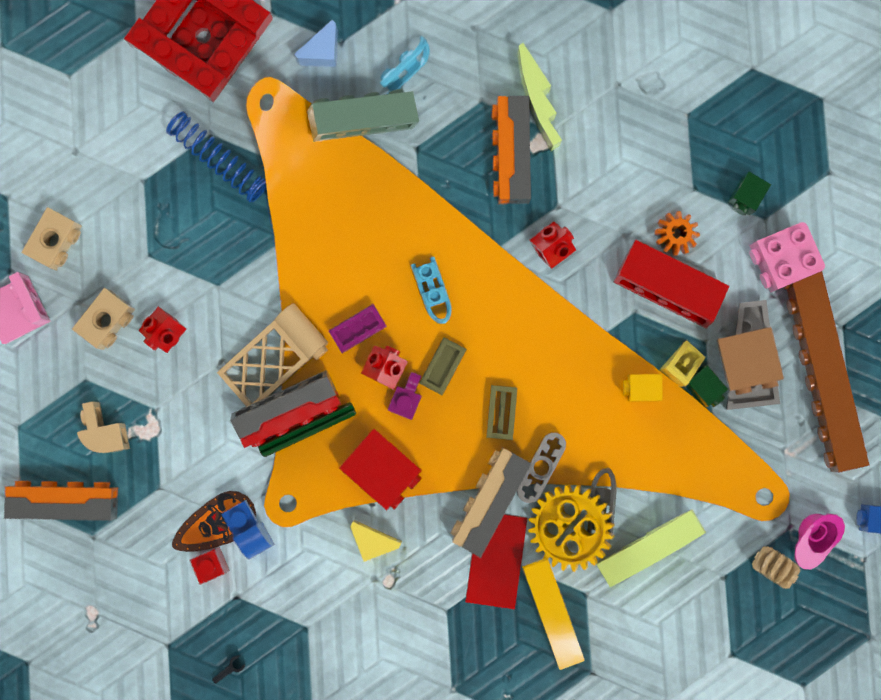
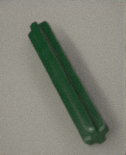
M348 402L329 414H322L305 425H299L281 436H275L258 446V449L263 457H267L355 416L356 410L353 404Z

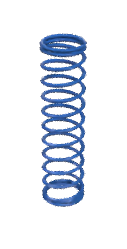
M183 111L177 113L170 120L166 128V133L169 136L176 135V141L183 142L185 149L192 148V155H199L201 162L207 161V167L215 168L216 175L223 174L224 182L231 181L232 188L239 187L240 195L247 193V201L254 202L266 189V179H262V176H259L253 182L250 189L242 193L241 188L252 176L254 169L247 173L240 184L233 186L235 177L243 171L246 163H243L237 169L233 177L226 180V173L237 162L238 156L230 161L223 172L218 173V166L229 156L230 149L221 156L216 165L210 166L211 158L220 151L223 143H219L210 156L202 160V153L211 146L215 137L212 136L208 139L200 152L194 153V147L205 137L207 130H203L193 145L187 147L185 145L186 141L197 131L199 123L192 126L183 140H178V134L189 125L191 117H187V113ZM180 117H182L179 124L173 130H171L176 121Z

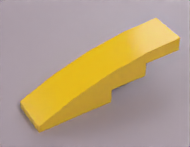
M548 558L522 566L559 670L583 662L584 658Z

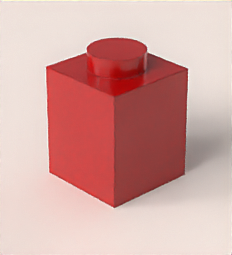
M220 547L190 560L200 585L230 571Z

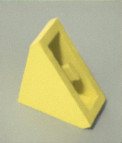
M686 340L659 370L679 387H683L690 382L706 357Z
M356 520L350 526L363 562L396 550L401 545V540Z

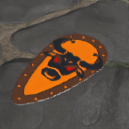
M227 491L220 493L194 512L182 524L172 541V547L178 551L193 552L208 550L233 542L234 536L225 522L222 513L246 500L256 517L253 502L241 492Z

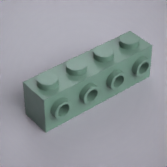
M403 89L393 90L386 95L372 92L361 98L347 95L340 97L336 101H329L328 98L317 99L307 111L313 142L413 129L419 122L413 91L404 92Z

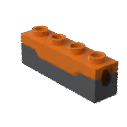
M498 96L497 104L492 105V120H497V130L492 131L493 146H497L498 152L497 156H493V171H498V181H493V196L498 197V204H529L531 200L529 96Z
M15 481V486L5 487L4 519L108 521L117 519L118 487H110V482H94V487H84V482H67V486H57L58 481H41V486H31V481Z

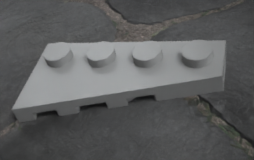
M767 300L739 304L735 335L770 327ZM761 384L751 386L752 392L736 395L735 390L728 391L726 410L780 404L778 386L762 389Z

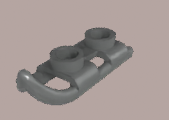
M604 468L596 474L592 481L590 497L594 498L600 495L597 503L599 505L607 503L610 506L609 513L613 515L607 519V522L614 523L617 494L616 479L610 468ZM604 473L609 474L611 490L596 488L598 480ZM588 521L587 532L592 533V530H596L593 522ZM613 528L608 529V532L613 534Z

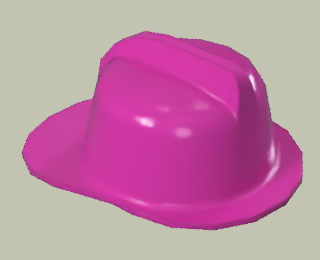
M829 513L826 515L812 514L804 518L798 529L799 541L795 548V560L798 566L803 569H813L827 557L830 551L842 539L845 532V523L841 517Z

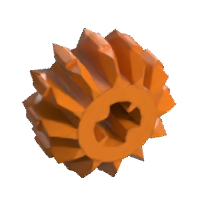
M677 211L675 217L671 213H667L665 215L666 221L660 219L657 223L662 229L659 228L654 231L655 235L662 236V238L656 241V244L661 245L665 243L666 246L663 248V252L666 253L672 248L673 256H677L680 250L683 254H687L689 252L688 246L694 248L697 245L693 239L698 238L700 233L692 231V229L696 228L698 223L690 224L688 222L691 219L690 214L682 219L681 211ZM679 229L681 231L679 235L682 236L676 239L673 236L675 232L672 231Z

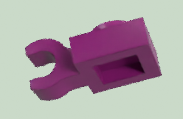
M411 372L405 389L397 386L388 411L410 420L413 419L422 397L415 393L421 379L420 375Z

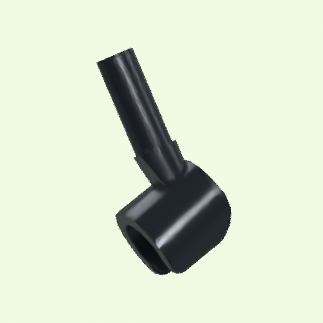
M240 656L232 657L229 665L212 678V681L217 684L232 672H241L245 668L246 663L241 668H235L233 661Z

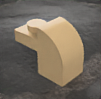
M100 402L82 404L81 420L83 425L87 426V430L79 431L77 434L86 448L97 453H112L130 449L125 423L104 426Z

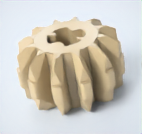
M763 546L760 552L758 551L752 563L753 568L761 575L780 587L788 589L792 583H795L801 571L796 563L768 546Z

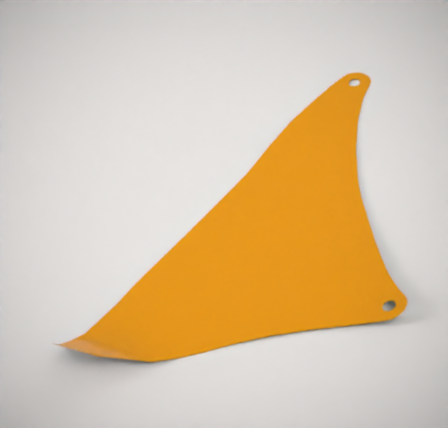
M264 77L251 88L247 96L246 108L264 165L268 203L275 237L281 312L294 303L328 341L326 346L328 351L318 360L313 357L282 384V390L327 370L340 396L341 404L337 407L351 402L356 410L355 416L276 452L273 471L264 501L266 515L273 523L281 527H293L311 518L333 511L375 503L376 501L339 469L373 429H376L422 470L419 474L422 479L412 490L409 487L406 488L401 494L404 498L478 489L476 485L483 473L488 475L492 467L488 463L495 450L500 452L504 448L520 458L531 462L543 438L547 434L558 433L564 437L566 448L547 484L592 486V481L596 474L604 468H610L614 473L618 488L666 493L726 507L759 521H771L779 517L786 510L789 504L790 493L784 481L731 429L656 367L617 340L557 293L416 175L363 136L313 142L307 114L312 103L278 79ZM269 93L273 97V106L270 110L263 111L260 108V100L263 95ZM435 257L452 309L451 317L445 324H439L429 316L411 264L415 263L416 267L431 263L430 258ZM434 278V285L436 288H439L438 280ZM422 282L425 292L429 291L427 282ZM445 302L431 307L436 317L439 319L446 317L447 308ZM374 304L387 327L342 354L329 330ZM443 338L467 349L443 395L418 384L415 393L422 397L412 420L388 411L397 386L405 389L411 372L420 375L422 379ZM285 342V347L291 348V347ZM374 345L385 349L386 345L400 351L399 357L408 361L394 390L361 374ZM284 351V366H294L301 360L294 351ZM283 369V375L290 369ZM662 374L663 401H628V396L623 395V380H628V375ZM491 385L517 388L513 440L486 438ZM496 391L492 433H497L500 391ZM506 392L503 434H508L510 392ZM323 412L320 413V414H318V415H316V416H314V418H316V417L322 415ZM299 423L290 427V429L299 426ZM548 439L547 444L550 448L547 453H544L542 450L540 456L548 457L554 462L555 457L550 455L554 449H560L561 446L558 445L559 439ZM539 460L534 465V471L537 475L543 476L549 470V465L544 460ZM530 473L527 479L532 480L531 484L536 482L542 484L543 480L534 478ZM604 473L600 477L597 486L611 487L608 473ZM763 488L769 489L773 493L772 502L766 506L760 505L756 501V493ZM285 495H292L297 501L296 508L291 512H284L279 506L280 499Z

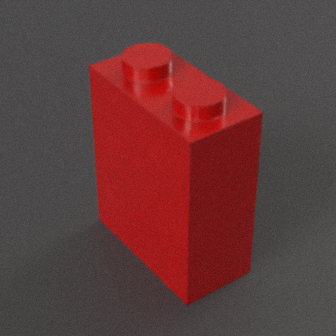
M373 429L339 467L344 474L386 511L390 507L395 510L405 499L401 494L406 488L409 487L412 490L422 479L419 476L422 470L376 429Z

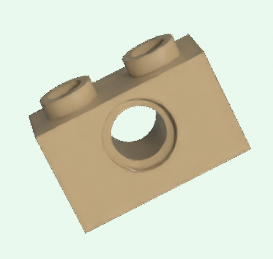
M47 207L21 253L57 271L59 267L65 264L68 258L67 252L71 244H75L78 241L82 226ZM58 234V243L51 247L50 238Z
M104 288L72 330L95 348L104 350L105 347H111L116 341V333L120 328L126 327L133 319L132 313L135 309L114 292ZM109 314L111 322L107 327L103 328L101 319L104 315Z

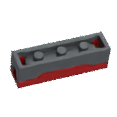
M325 370L232 413L230 422L239 439H241L240 441L244 448L250 445L257 447L263 444L266 438L274 434L281 436L287 433L290 427L298 423L300 426L311 422L314 416L322 412L326 415L335 411L338 408L337 406L341 404L340 396L328 371Z

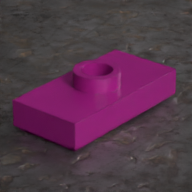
M374 304L330 329L329 333L343 354L387 326Z

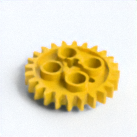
M567 484L563 492L558 486L554 488L555 495L548 491L545 493L547 500L543 498L537 500L541 508H532L537 517L529 518L528 521L535 524V527L530 528L528 532L535 533L536 537L530 542L539 543L540 546L535 552L544 551L543 559L552 558V567L561 563V569L565 571L568 565H571L572 571L575 572L580 564L582 569L586 570L588 568V561L594 566L598 563L596 556L602 559L606 556L602 548L607 550L611 548L610 543L606 539L614 538L615 535L608 532V529L613 528L615 524L607 522V519L613 514L604 513L603 510L608 504L603 503L599 505L597 503L600 495L591 498L590 488L581 493V485L576 486L574 491H572L570 484ZM565 503H571L575 507V514L573 516L565 512ZM583 510H586L587 514L574 527V531L566 536L560 546H557L556 541L567 531L569 524L574 522ZM588 520L594 523L596 527L595 533H589L585 530V521ZM549 522L557 525L559 530L557 535H553L548 531ZM569 540L575 541L578 544L579 551L577 553H573L568 549L567 544Z

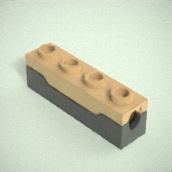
M504 448L500 452L495 450L488 463L492 466L488 475L484 473L481 475L476 485V488L479 489L476 497L472 498L470 496L463 511L467 512L462 522L457 520L450 533L454 536L452 539L453 543L462 546V548L480 558L531 466L530 462Z

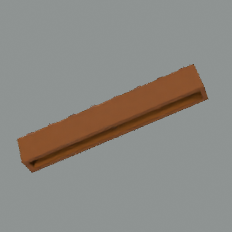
M820 271L783 288L787 289L789 298L787 300V309L790 315L793 314L795 322L793 334L795 339L799 340L801 347L799 351L800 362L803 366L805 365L807 376H805L806 387L812 392V412L815 417H818L820 425L817 428L818 437L821 442H824L826 450L824 462L831 472L839 473L870 466L823 272Z

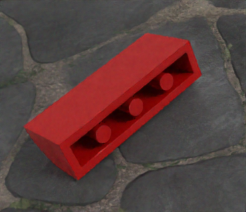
M635 240L613 282L704 328L709 327L714 322L730 287L638 240Z

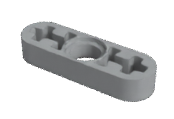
M558 433L547 434L540 443L530 462L531 466L517 490V495L523 502L533 503L540 498L565 451L566 441L562 435ZM557 438L559 439L558 445L561 447L559 450L554 449L550 455L555 457L554 462L548 457L540 456L542 450L544 453H547L550 448L547 444L548 439L554 440ZM539 460H544L549 465L548 472L543 476L537 475L534 471V465ZM530 473L534 478L543 480L541 486L537 482L533 487V490L536 492L535 496L530 495L528 498H525V492L522 490V487H528L531 484L532 480L527 479Z

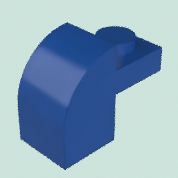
M246 500L222 513L225 522L234 536V542L247 559H251L275 545L263 522H258Z

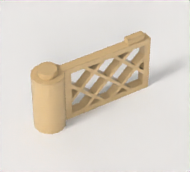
M293 303L285 308L270 325L217 373L247 407L269 397L311 358L314 357L318 360L328 351L326 348L328 341ZM274 329L281 336L280 347L267 346V335ZM262 340V346H256ZM285 342H286L291 348L285 347ZM253 348L262 349L261 364L248 363V352ZM266 349L280 350L279 365H266ZM284 351H294L301 360L294 366H284ZM243 358V363H237L240 359ZM233 366H243L242 381H233L226 372ZM247 367H261L260 383L247 382ZM265 368L279 369V378L275 383H265ZM283 369H290L283 375ZM236 384L242 385V390ZM246 385L260 386L259 398L253 403L246 396ZM264 386H269L270 388L264 392Z

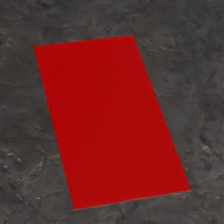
M504 515L481 558L472 553L466 595L467 603L515 609L527 518Z

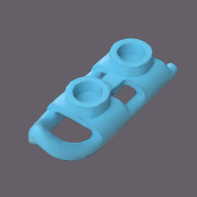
M420 37V43L414 50L405 51L401 54L399 58L400 64L396 68H388L383 71L380 77V84L384 88H388L389 91L386 94L400 89L425 65L429 58L430 49L424 37ZM423 50V56L421 60L418 61L416 57ZM405 70L407 74L400 79L399 75Z
M435 257L430 258L431 263L416 267L415 263L411 264L429 316L435 322L445 324L451 317L452 309ZM434 278H437L440 286L439 288L435 287L433 282ZM422 282H427L429 291L425 292ZM445 302L447 308L446 317L439 319L434 315L431 307Z

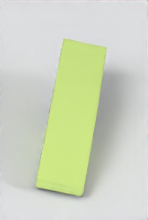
M522 43L518 47L517 55L525 96H529V108L535 123L550 151H553L560 146L562 139L551 124V121L555 119L556 111L545 96L550 92L551 85L524 43Z
M691 509L647 532L645 536L622 547L620 551L602 559L596 565L609 587H612L674 553L705 534L706 531Z

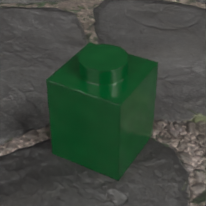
M747 172L741 178L727 203L733 206L732 209L735 212L750 216L756 212L772 184L751 172Z
M708 365L701 367L685 386L704 407H709L710 405L712 407L717 406L725 399L723 394L728 390Z

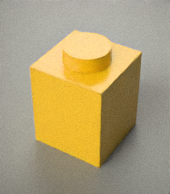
M662 374L628 375V380H623V395L628 396V401H663Z

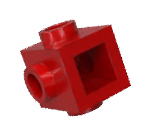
M554 221L529 240L539 258L551 269L576 251L572 243L574 239L572 233L567 227L561 228Z
M158 306L143 321L138 331L145 337L143 342L151 349L156 351L160 348L168 353L178 343L186 328L176 318Z
M374 345L361 374L394 390L408 361L399 357L400 351L386 345L385 349Z

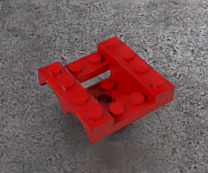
M156 0L143 20L138 18L124 40L132 48H136L152 58L170 74L193 86L213 103L273 20L271 13L253 0H197L173 35L168 38L167 35L192 0ZM202 31H208L211 34L209 41L205 43L197 40L199 33Z

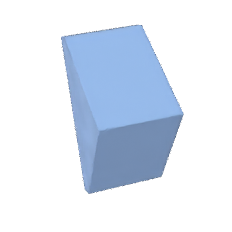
M333 20L294 54L300 66L336 67L338 30Z

